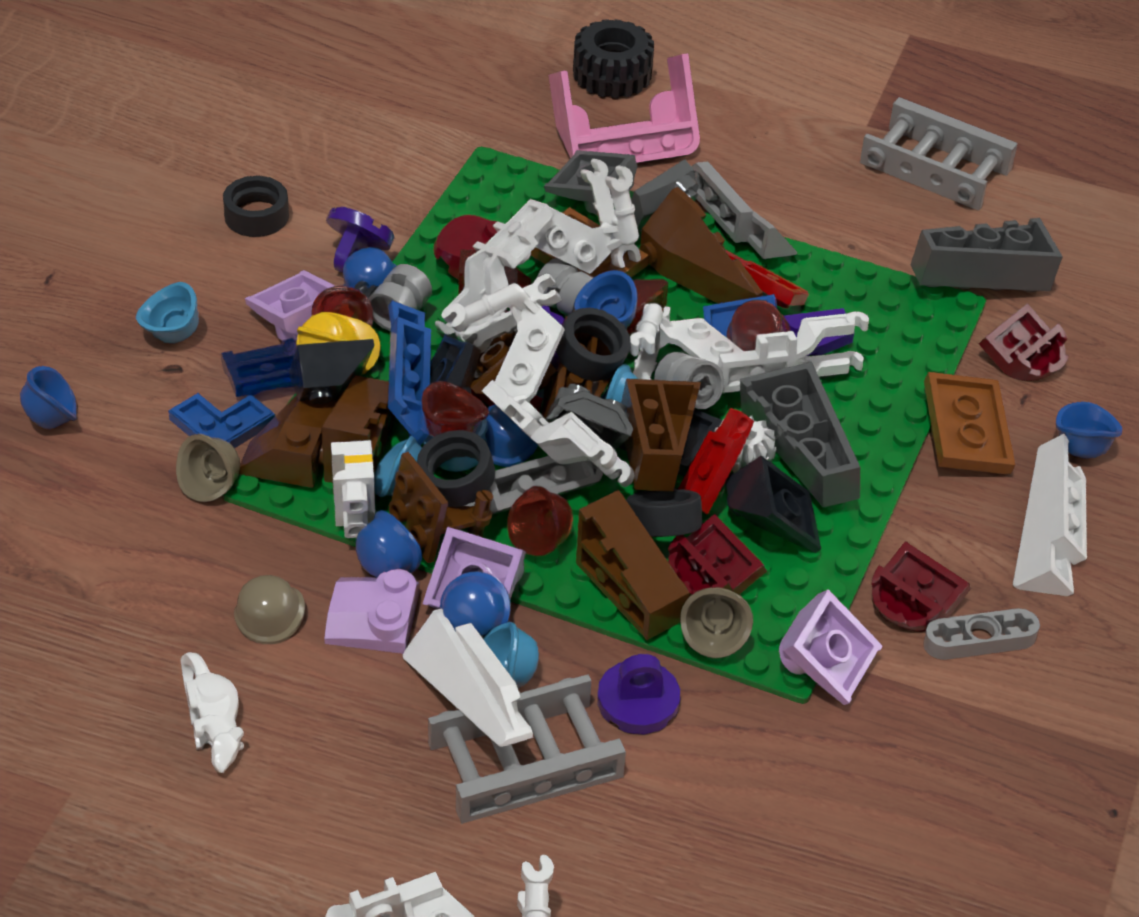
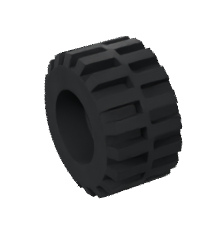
M606 19L601 22L595 21L590 23L589 26L582 27L580 32L576 34L574 41V79L578 81V85L581 88H586L587 92L591 94L596 93L601 97L632 96V93L638 94L642 92V89L647 88L652 79L654 40H652L651 34L645 32L643 27L635 26V23L624 22L618 19Z

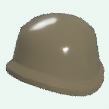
M194 434L182 443L177 456L176 476L179 487L191 499L202 502L215 500L227 493L239 476L240 457L236 449L229 442L204 434Z
M261 575L250 579L244 584L238 595L237 605L234 608V619L242 634L256 643L270 645L289 639L301 625L305 614V602L301 592L291 587L281 577L273 575Z
M720 587L706 588L695 592L686 600L681 611V628L685 640L696 652L707 657L722 658L736 652L747 641L753 628V613L748 603L737 593Z

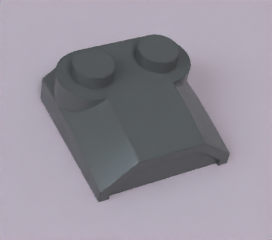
M576 150L572 158L549 183L544 185L545 192L582 201L587 212L598 215L597 210L593 207L594 198L591 185L582 179L581 170L585 169L594 173L591 160L598 159L603 161L608 167L607 176L618 180L619 175L615 168L618 165L630 169L633 175L630 190L634 186L637 170L635 155Z
M685 159L634 191L631 202L635 205L634 215L638 233L642 232L644 225L672 189L679 187L694 201L698 197L696 191L699 185L696 182L694 169Z
M569 384L568 388H559L555 401L551 405L545 419L546 421L553 422L573 412L600 439L614 449L622 445L631 436L633 427L629 422V414L625 412L626 406L612 399L604 400L594 396L588 389L576 384Z

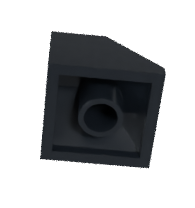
M365 339L297 345L289 369V376L299 401L310 400L312 404H324L332 401L333 398H337L349 386L355 375L360 376L364 372L374 348V340Z
M759 456L726 479L727 504L736 516H742L753 525L814 553L821 550L810 492L763 456Z

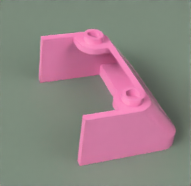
M688 53L667 58L671 91L658 93L651 99L649 104L650 120L590 129L588 115L585 110L579 106L572 105L568 72L560 71L548 75L556 128L570 159L576 150L635 155L636 162L693 153L699 145L700 135Z

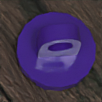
M347 207L331 208L326 222L332 229L343 235L334 256L335 270L343 273L346 259L360 249L373 247L389 250L395 239L393 231L382 224L380 229L372 225L374 219L371 216Z
M638 654L625 659L623 662L608 669L599 681L597 705L601 715L608 722L611 720L617 724L618 729L624 732L648 734L660 731L668 725L669 720L673 717L675 718L679 711L680 687L676 678L665 667L660 665V661L655 656L650 654Z

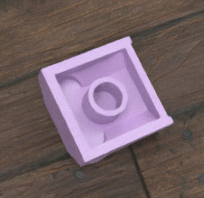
M305 270L251 297L245 298L246 305L274 324L277 337L288 343H297L298 326H302L311 316L321 312H332L342 315L341 310L346 303L343 289Z
M447 527L422 604L440 609L441 596L446 586L456 577L468 572H484L496 577L505 586L511 599L515 585L521 579L524 572L526 552Z
M402 569L383 572L378 578L340 577L336 581L328 610L324 638L325 644L403 654L408 645L420 593L419 582H416L411 573Z
M829 590L817 594L798 613L780 643L779 654L782 663L790 672L799 675L807 673L843 705H846L852 700L853 692L877 651H880L883 646Z

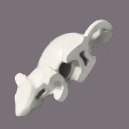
M188 652L181 657V668L191 724L193 725L196 750L203 749L205 743H209L212 747V765L216 771L224 773L235 761L238 752L244 748L243 742L240 741L244 731L242 728L237 727L235 722L239 707L238 692L230 680L221 675L211 673L199 654Z

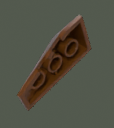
M679 187L672 189L642 228L639 249L649 255L648 264L660 275L718 304L761 297L763 295L762 290L740 260H731L723 246L725 240L719 232L712 234L704 223L703 219H705L706 214L702 208Z
M342 393L337 398H333L332 401L324 404H312L310 400L299 401L296 395L250 441L240 463L239 474L313 488L322 467L318 462L319 451L322 445V425L341 398Z

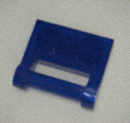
M293 338L282 340L279 345L233 354V351L220 354L224 373L227 374L236 397L256 395L260 392L277 388L293 387L289 376V369L297 348Z

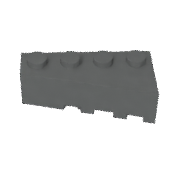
M1040 218L1029 219L1028 225H1019L1016 220L1004 221L1003 226L999 228H991L987 223L975 224L974 229L966 231L960 226L921 230L910 265L920 285L928 287L951 286L962 289H970L972 287L990 288L996 291L1013 289L1034 292L1051 290L1063 256Z
M808 362L740 379L741 411L748 417L752 415L756 422L766 421L768 429L774 430L776 452L820 505L827 507L860 499V465L813 363Z

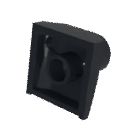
M447 334L444 335L430 362V411L451 421H455L459 417L464 418L469 413L474 401L473 397H471L470 385L481 352L478 347L468 341L462 342Z

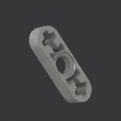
M1020 608L933 620L928 624L923 645L929 655L941 660L1027 649L1036 641L1040 622L1034 613ZM978 628L984 629L992 637L990 639H979L971 631Z

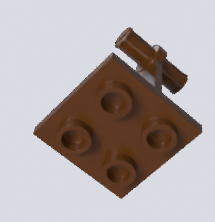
M406 452L401 455L399 469L395 475V487L392 501L389 503V513L399 520L413 535L420 546L422 557L427 563L435 561L440 536L446 533L447 527L457 530L469 527L467 533L483 538L485 526L490 524L492 518L490 506L493 494L488 490H482V493L478 491L474 506L448 507V501L412 455Z

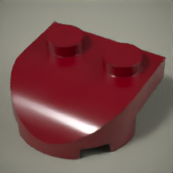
M463 215L453 219L441 230L434 243L433 251L435 258L440 259L442 257L449 265L448 273L461 281H465V261L477 252L473 245L477 241L486 244L497 233L493 227L497 221H491L476 215ZM505 266V267H504V270H505V274H506V276H507V274H508V267Z
M1028 303L978 343L1006 375L1022 381H1034L1051 376L1065 365L1069 355L1065 354L1064 346L1067 336L1060 324L1058 323L1050 329Z
M715 514L704 522L699 530L692 532L687 538L684 535L676 536L668 548L670 553L668 563L687 587L689 597L699 590L715 587L728 589L740 595L767 572L764 564Z
M906 541L884 568L880 565L877 567L871 582L873 601L878 612L891 623L912 631H926L928 624L933 620L948 618L971 590L969 582Z

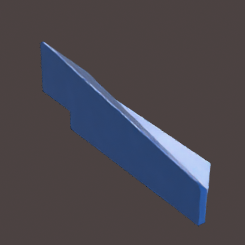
M392 300L388 305L391 322L388 408L408 431L409 437L413 436L421 446L429 435L431 329L425 327L424 312Z

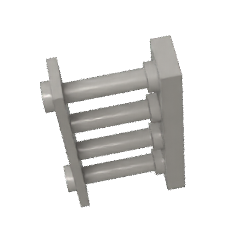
M898 97L893 103L889 125L890 131L883 139L870 134L864 136L860 163L979 211L982 208L988 182L985 179L992 170L1005 176L1008 175L1012 170L1018 143ZM903 135L919 141L912 151L895 144ZM932 147L949 153L942 163L925 157ZM961 159L979 165L972 175L955 168Z
M589 674L577 678H566L555 684L519 693L521 698L517 700L518 711L527 724L531 726L533 735L545 760L520 765L511 744L500 747L491 740L504 770L492 775L479 776L465 741L486 735L460 710L445 711L437 716L428 718V744L430 749L435 750L448 746L463 783L456 784V812L461 824L624 777L626 751L620 738L605 743L601 742L585 710L586 707H590L592 680ZM568 713L583 743L584 749L562 754L545 719Z

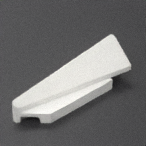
M1065 434L1042 444L1037 451L1013 586L1019 590L1061 596L1074 594L1071 563L1075 565L1087 559L1086 477L1081 466L1073 467L1068 462L1069 440Z
M442 608L434 610L404 651L403 659L498 746L503 747L533 738L531 726L527 724L518 711L517 700L521 697L515 681L471 623L455 627V632L448 618L443 615Z

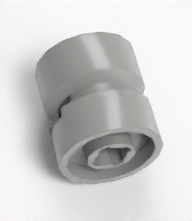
M554 258L546 263L537 276L538 278L544 274H550L556 284L546 288L544 294L555 289L562 300L551 307H557L558 311L567 317L575 311L574 303L580 290L593 279V277L584 272H578L576 267L558 258Z
M400 264L393 268L383 283L369 297L367 310L371 318L379 326L391 331L389 303L393 300L420 311L432 295L431 283L427 276L418 268L408 264Z
M672 352L659 362L655 370L654 380L701 382L695 404L697 409H706L713 406L723 392L724 376L722 370L717 364L705 359L696 358L682 352Z

